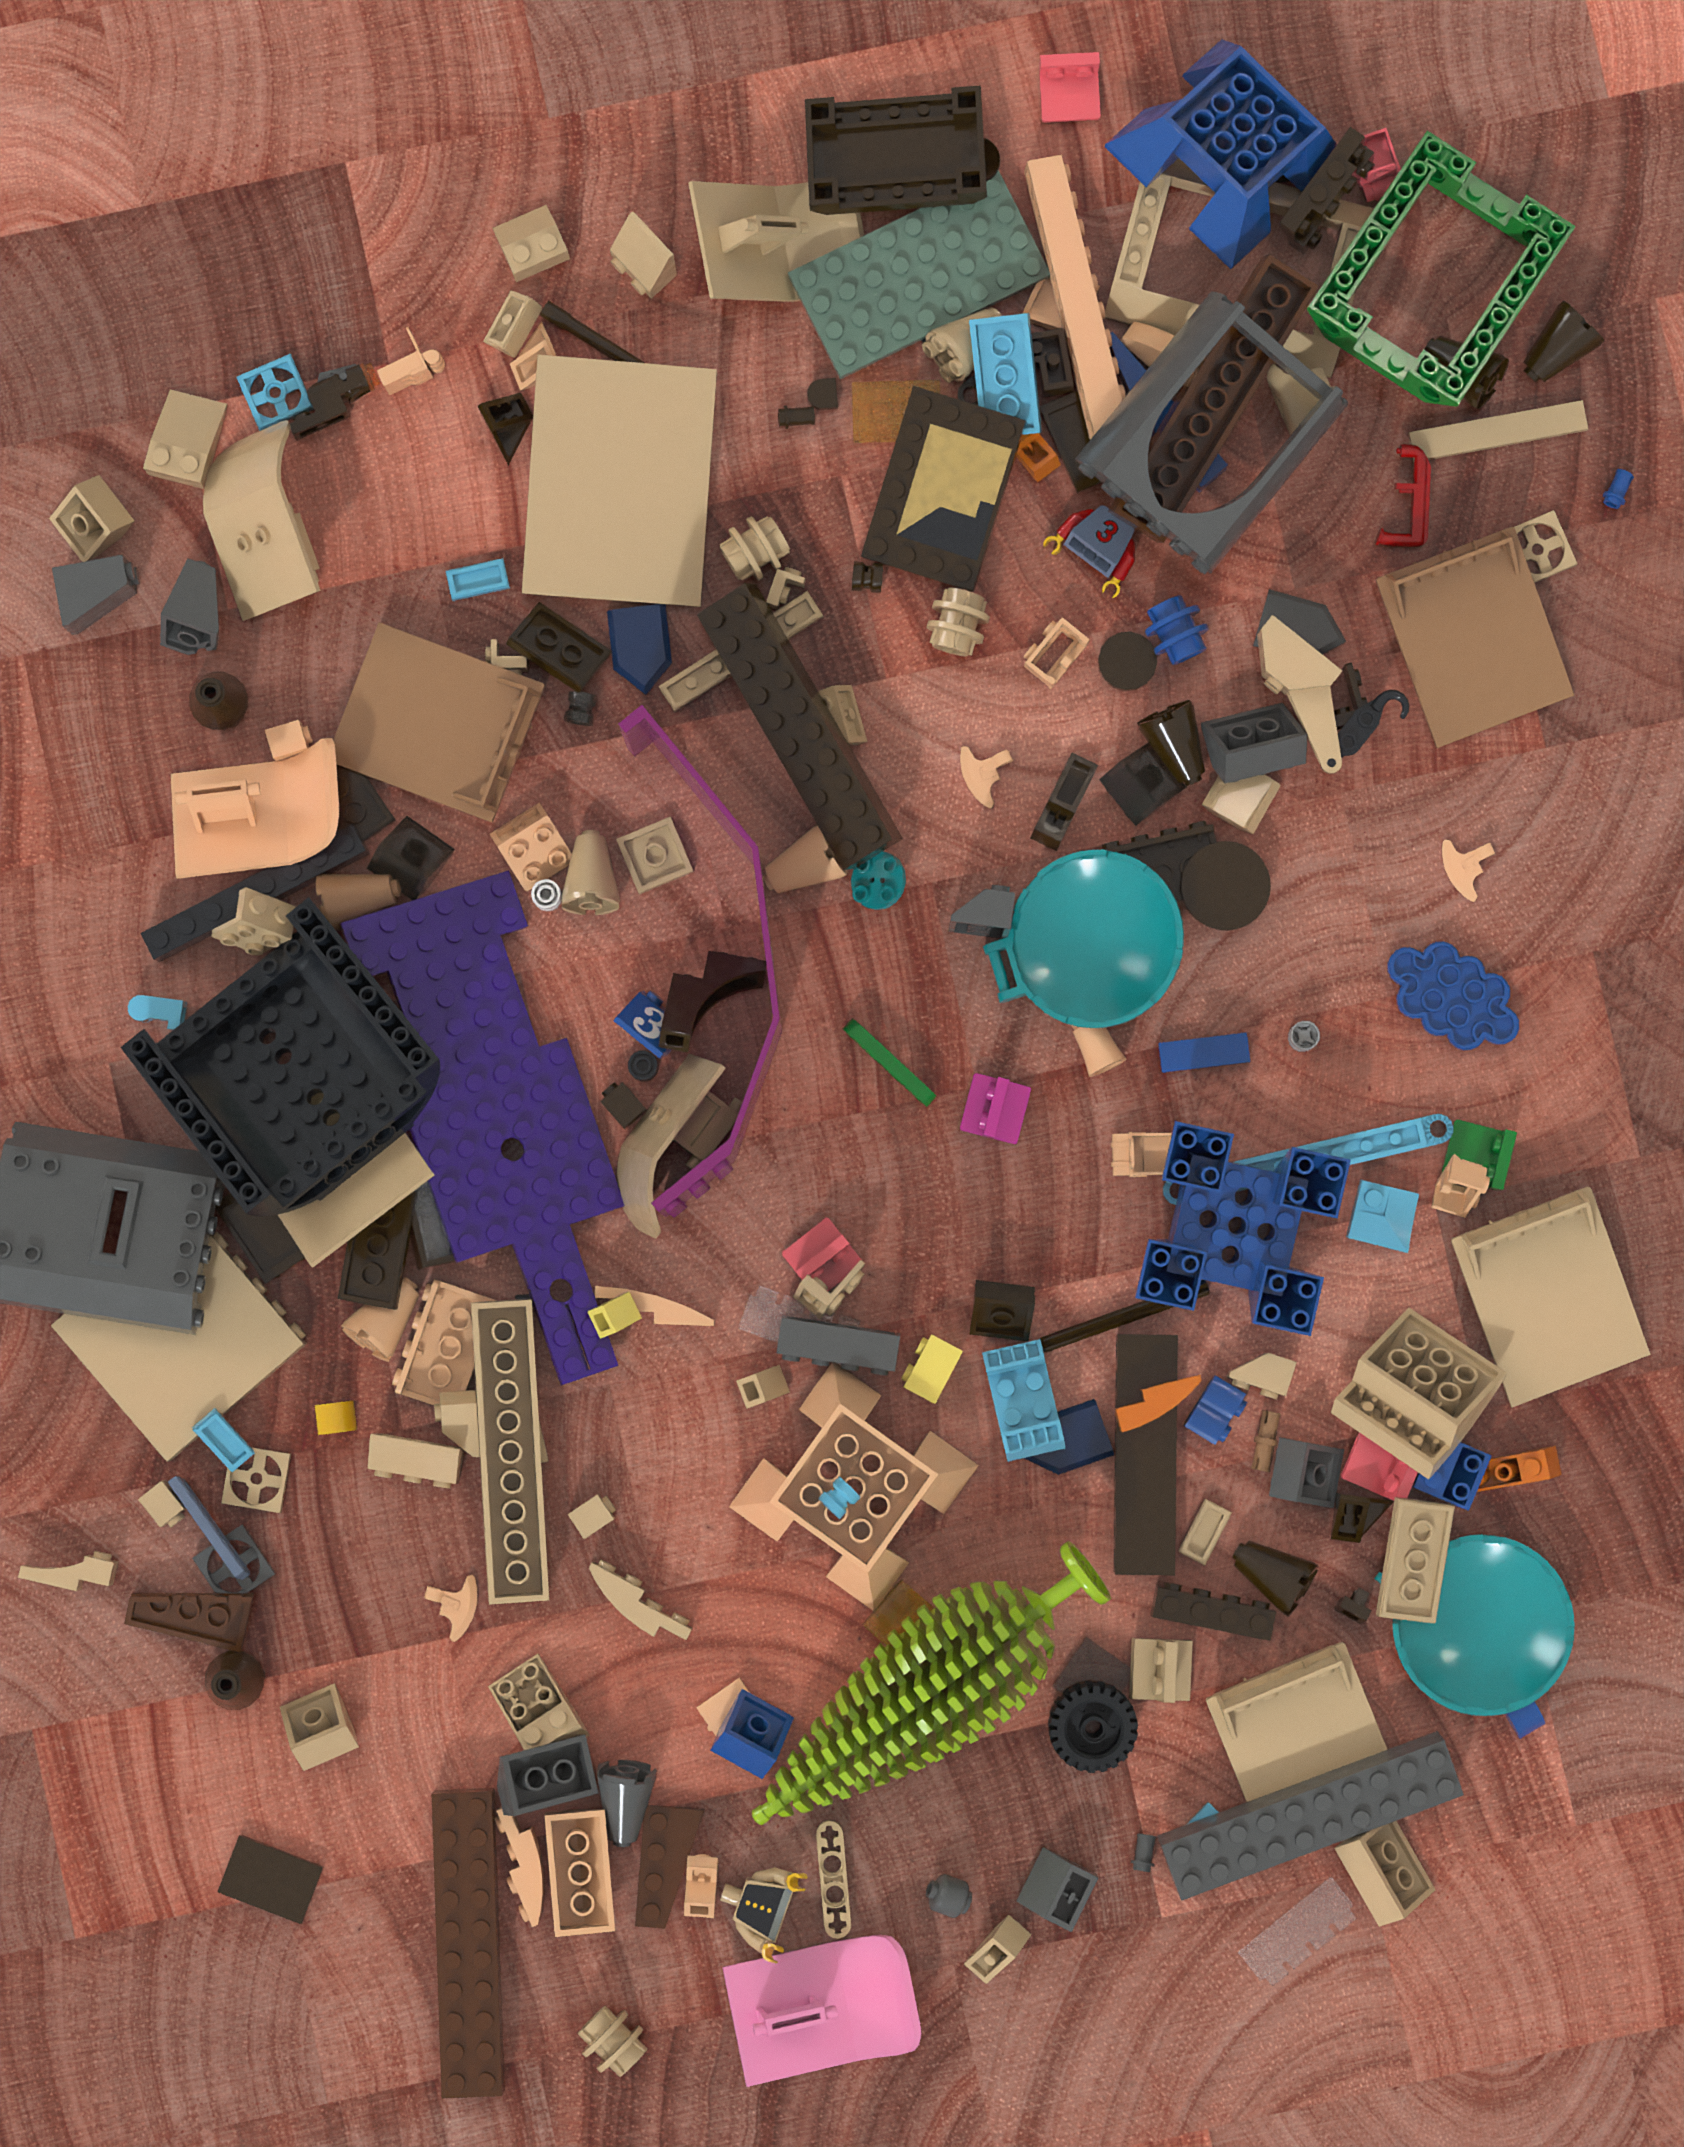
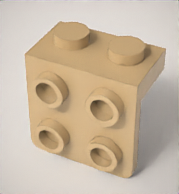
M245 887L239 891L236 918L212 930V937L220 940L224 945L245 949V952L250 955H262L264 952L292 939L293 925L285 915L296 908V906Z

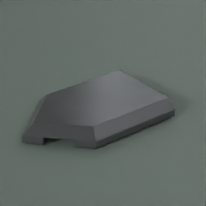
M1271 589L1268 590L1253 644L1254 647H1258L1257 634L1272 615L1322 655L1346 642L1326 605Z

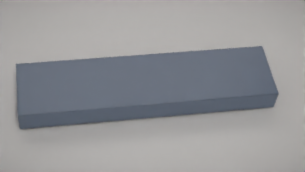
M179 1476L169 1480L168 1484L234 1577L243 1580L249 1576L250 1570L186 1480Z

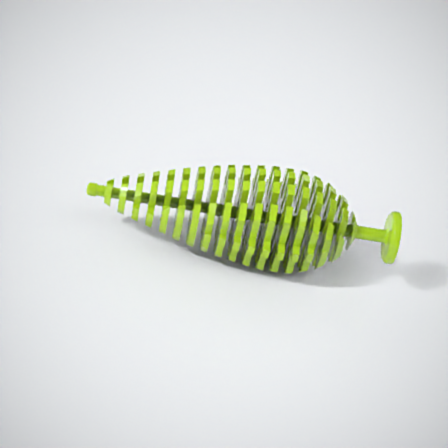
M1067 1541L1060 1547V1554L1071 1573L1042 1595L1022 1586L1025 1598L1017 1588L1012 1590L1007 1581L995 1580L993 1584L999 1596L997 1599L991 1594L992 1587L986 1582L970 1583L973 1592L966 1587L964 1589L961 1587L951 1589V1594L954 1598L950 1596L945 1599L942 1594L933 1597L932 1602L936 1607L929 1611L925 1604L918 1608L917 1614L921 1619L915 1623L909 1616L904 1619L902 1627L906 1632L904 1631L899 1635L893 1629L887 1636V1639L893 1646L888 1644L884 1647L880 1643L874 1649V1654L878 1659L872 1657L869 1660L866 1657L860 1664L864 1674L858 1670L856 1672L853 1671L847 1679L849 1686H842L835 1694L836 1703L830 1701L822 1709L826 1725L831 1726L827 1729L821 1722V1717H817L810 1728L811 1734H814L817 1739L811 1742L807 1735L804 1734L799 1741V1746L806 1754V1758L801 1753L797 1755L792 1750L787 1758L791 1771L781 1766L775 1774L776 1781L782 1791L779 1792V1789L773 1784L769 1785L765 1793L768 1801L752 1810L754 1821L759 1825H763L776 1813L781 1817L793 1816L794 1812L789 1804L792 1801V1805L801 1813L814 1809L811 1799L817 1805L821 1804L823 1807L833 1803V1799L827 1793V1790L833 1796L838 1794L842 1800L852 1797V1792L848 1788L852 1784L857 1788L859 1794L867 1792L871 1789L869 1777H865L868 1774L874 1779V1786H883L890 1782L889 1776L899 1779L908 1774L907 1768L916 1772L926 1767V1761L932 1763L944 1759L942 1751L945 1753L949 1751L955 1753L962 1749L961 1743L968 1740L970 1744L978 1741L979 1735L977 1732L982 1729L987 1734L996 1729V1725L993 1723L995 1719L999 1717L1005 1723L1011 1718V1713L1008 1709L1015 1706L1020 1711L1026 1705V1701L1020 1693L1026 1695L1029 1692L1031 1696L1034 1695L1038 1685L1032 1678V1675L1040 1681L1042 1678L1045 1679L1048 1666L1039 1645L1041 1644L1046 1650V1657L1051 1659L1055 1644L1054 1640H1051L1044 1631V1622L1051 1629L1055 1630L1051 1610L1081 1587L1100 1605L1105 1604L1111 1599L1110 1593L1099 1574L1073 1543ZM884 1763H886V1764L888 1765V1767L890 1768V1772H889V1773H888L887 1768H886V1766H885Z

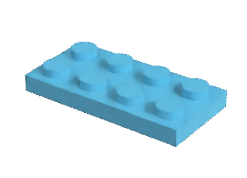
M1029 313L969 320L978 406L1026 420L1023 435L1041 433L1042 427Z

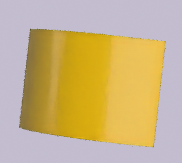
M354 1401L315 1405L318 1435L357 1430Z

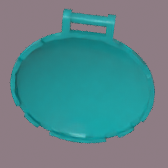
M1086 850L1061 857L1039 871L1028 887L1023 889L1015 904L1008 937L983 946L985 955L989 956L999 989L997 994L999 1003L1027 996L1044 1013L1063 1023L1083 1028H1106L1126 1023L1142 1015L1153 1007L1165 994L1177 974L1182 959L1184 927L1181 912L1172 891L1165 881L1149 866L1126 854L1108 850ZM1007 950L1017 987L1010 988L1000 952Z
M1483 1534L1463 1536L1449 1541L1435 1624L1393 1619L1392 1623L1393 1637L1399 1659L1405 1671L1418 1688L1428 1697L1448 1709L1475 1716L1507 1714L1530 1705L1544 1695L1558 1680L1569 1660L1575 1630L1574 1612L1569 1594L1562 1579L1548 1561L1518 1541L1506 1537ZM1381 1572L1374 1578L1380 1584L1382 1579Z

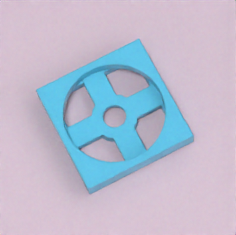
M291 354L237 376L259 431L281 421L293 419L301 413L314 410ZM272 369L286 370L293 374L294 378L284 382L278 381ZM261 374L265 383L263 391L250 395L254 380ZM273 387H278L281 390V394L277 398H273L269 394ZM299 389L301 392L299 404L296 408L289 410L285 398L288 393ZM267 402L274 404L278 416L273 418L266 417L260 414L256 407Z

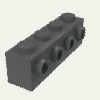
M783 1315L776 1353L782 1354V1359L799 1362L800 1357L812 1359L811 1363L815 1365L829 1366L830 1362L842 1363L841 1368L846 1370L859 1371V1366L871 1368V1373L888 1375L889 1371L895 1372L901 1333Z

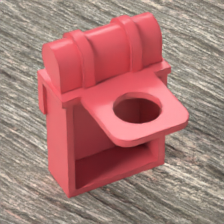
M1387 128L1363 135L1365 136L1364 146L1374 152L1373 163L1375 164L1373 170L1367 173V178L1361 177L1357 182L1360 191L1363 190L1367 203L1380 200L1401 170Z

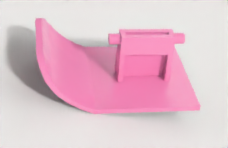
M871 1935L843 1939L772 1955L773 1959L778 1961L777 1964L768 1962L764 1958L722 1967L746 2087L855 2061L902 2055L915 2051L919 2046L921 2026L909 1966L904 1950L892 1936Z

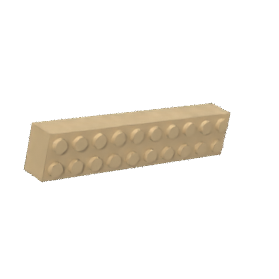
M515 1299L471 1302L488 1602L490 1605L549 1600L532 1300Z

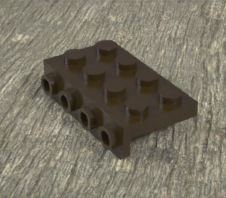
M1206 821L1189 824V830L1180 832L1177 831V827L1160 831L1159 837L1149 839L1148 834L1132 837L1131 843L1120 845L1119 841L1102 844V850L1126 854L1149 866L1165 881L1178 902L1183 900L1181 895V878L1188 861L1201 848L1216 843L1214 824L1206 825Z

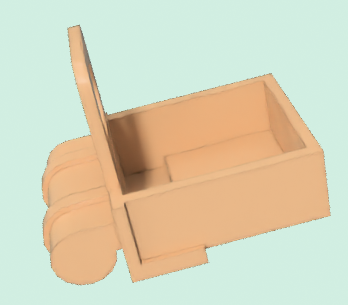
M406 327V330L416 352L377 370L389 395L410 385H420L433 379L430 371L441 373L445 368V361L438 351L431 349L421 353L409 327Z
M1128 1132V1134H1112L1111 1167H1113V1176L1147 1177V1175H1163L1172 1133Z

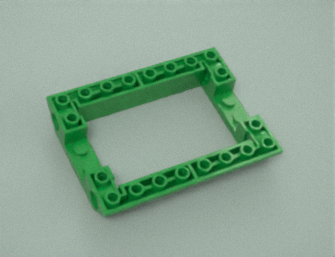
M1428 130L1307 307V311L1327 340L1425 403L1457 407L1576 226L1527 194L1522 202L1518 204L1471 173L1477 163L1476 161ZM1428 184L1527 247L1447 368L1437 362L1438 359L1424 349L1416 359L1370 329L1368 325L1373 316L1359 307L1355 309L1348 304Z

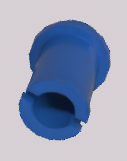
M1623 469L1616 470L1608 491L1603 493V503L1605 505L1619 509L1621 505L1625 504L1624 497L1631 481L1634 479L1633 474Z

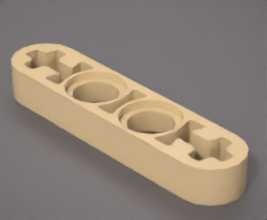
M828 1819L819 1824L816 1833L823 1919L826 1933L832 1938L839 1939L845 1937L851 1929L844 1835L842 1826L837 1821ZM826 1826H832L833 1831H838L839 1834L834 1836L833 1843L834 1847L840 1845V1851L831 1849L822 1852L821 1847L828 1848L827 1837L821 1836V1832L826 1831ZM834 1855L840 1859L841 1867L838 1871L829 1872L824 1868V1860L828 1856ZM835 1885L842 1888L844 1896L839 1902H831L827 1898L826 1892L831 1886ZM845 1905L846 1911L839 1910L840 1920L846 1921V1925L841 1927V1932H835L834 1927H829V1923L834 1922V1910L827 1912V1907L839 1908Z

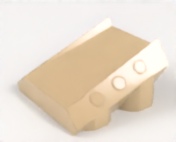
M1218 775L1202 805L1211 814L1235 828L1254 834L1281 785L1266 775H1258L1225 784Z

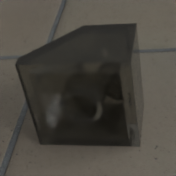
M1149 742L1121 760L1099 779L1107 792L1115 799L1135 826L1150 817L1187 788L1183 782L1178 783Z
M406 816L378 845L367 869L374 874H391L393 880H399L402 894L411 900H416L430 887L455 849Z

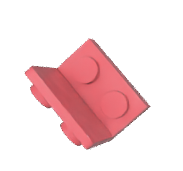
M1099 52L1040 55L1039 78L1042 122L1100 119Z
M1359 1432L1341 1473V1478L1394 1501L1395 1497L1408 1498L1418 1472Z

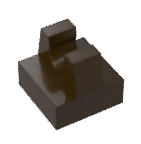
M1358 1588L1354 1590L1350 1598L1344 1596L1339 1599L1334 1610L1362 1624L1367 1621L1372 1611L1364 1606L1370 1593Z

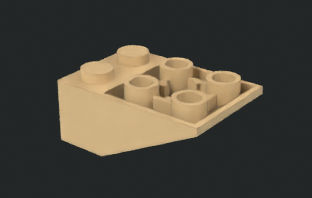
M536 1654L488 1686L524 1750L586 1734V1737L590 1735L539 1654Z

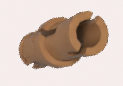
M1262 1410L1258 1436L1254 1438L1256 1447L1251 1469L1270 1472L1274 1446L1278 1444L1276 1435L1281 1417L1280 1413Z

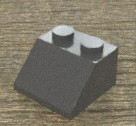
M1279 1437L1269 1496L1334 1508L1344 1449Z

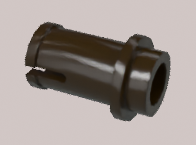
M784 405L782 409H778L779 427L785 426V429H788L789 426L815 425L814 406L787 408V405Z

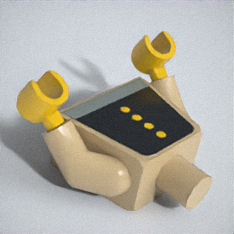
M774 1867L757 1871L752 1877H747L743 1889L725 1884L720 1901L737 1906L732 1919L736 1922L737 1931L768 1962L778 1963L772 1957L774 1950L784 1952L783 1947L771 1942L776 1943L793 1892L805 1891V1888H801L798 1885L799 1878L807 1879L808 1876L805 1873H792Z

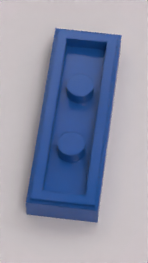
M1247 1032L1158 1043L1161 1073L1251 1062Z

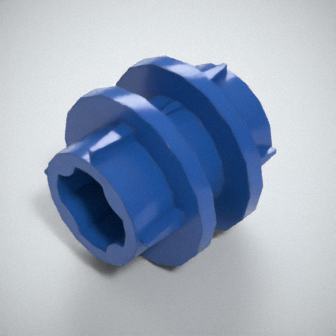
M1178 595L1159 603L1147 611L1153 625L1145 629L1144 632L1147 637L1158 635L1161 644L1154 648L1155 655L1167 653L1171 664L1177 665L1207 649L1201 636L1209 630L1207 624L1196 626L1192 618L1200 612L1198 605L1187 607L1182 595Z

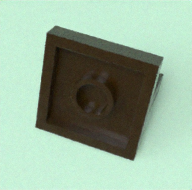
M976 1280L969 1334L1028 1342L1035 1306V1287Z

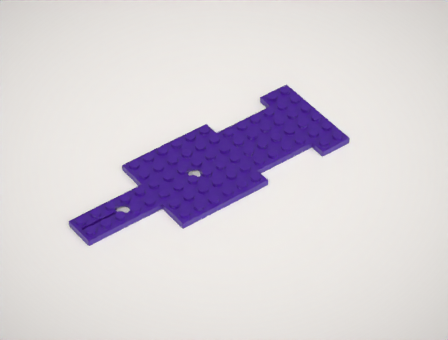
M508 870L342 922L340 928L346 944L372 976L387 972L400 1011L440 1060V1074L436 1088L424 1110L413 1122L414 1126L410 1131L418 1152L434 1173V1176L428 1180L455 1262L458 1263L509 1245L513 1246L553 1365L562 1386L619 1366L609 1336L600 1339L589 1317L588 1311L598 1305L570 1225L622 1208L625 1205L567 1038L539 1047L501 938L503 935L528 927ZM515 1138L523 1145V1155L519 1160L510 1161L504 1158L501 1153V1145L504 1140ZM564 1279L570 1283L572 1295L569 1300L559 1302L551 1297L550 1286L553 1281Z

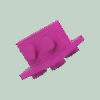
M975 1073L970 1086L960 1130L1014 1145L1017 1144L1031 1088L1009 1082V1079L993 1078Z

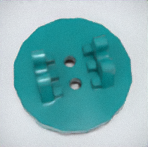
M881 852L856 869H853L851 887L854 900L861 903L864 907L874 910L887 909L895 904L903 894L906 884L905 869L901 861L891 853Z

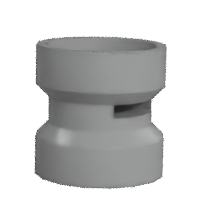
M1310 1021L1298 1022L1288 1032L1289 1045L1298 1052L1311 1050L1318 1044L1320 1039L1318 1027Z

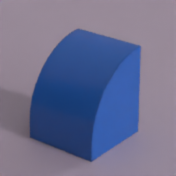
M1535 1701L1524 1708L1505 1714L1519 1739L1545 1725V1720Z

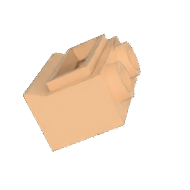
M1063 617L1058 623L1053 620L1042 633L1046 638L1039 646L1034 643L1024 655V658L1027 659L1024 667L1050 689L1054 687L1090 641L1089 638ZM1064 633L1073 642L1047 674H1045L1035 664L1058 636Z
M1454 1154L1435 1184L1431 1208L1465 1218L1471 1208L1477 1207L1481 1193L1485 1194L1487 1192L1490 1177L1486 1176L1487 1168L1464 1159L1461 1160Z

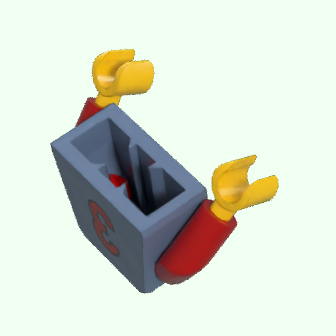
M1101 505L1096 510L1086 509L1072 513L1056 530L1058 534L1047 537L1044 540L1043 546L1046 547L1049 542L1056 541L1058 544L1057 548L1051 554L1057 555L1062 550L1061 542L1065 539L1064 546L1104 576L1109 578L1112 574L1113 578L1111 581L1103 584L1102 593H1104L1108 584H1114L1116 586V593L1112 598L1116 597L1120 592V581L1125 580L1135 562L1136 543L1131 538L1135 529L1109 513V508Z

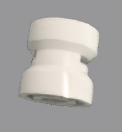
M544 879L536 882L532 887L531 897L539 909L553 911L561 904L562 892L554 881Z

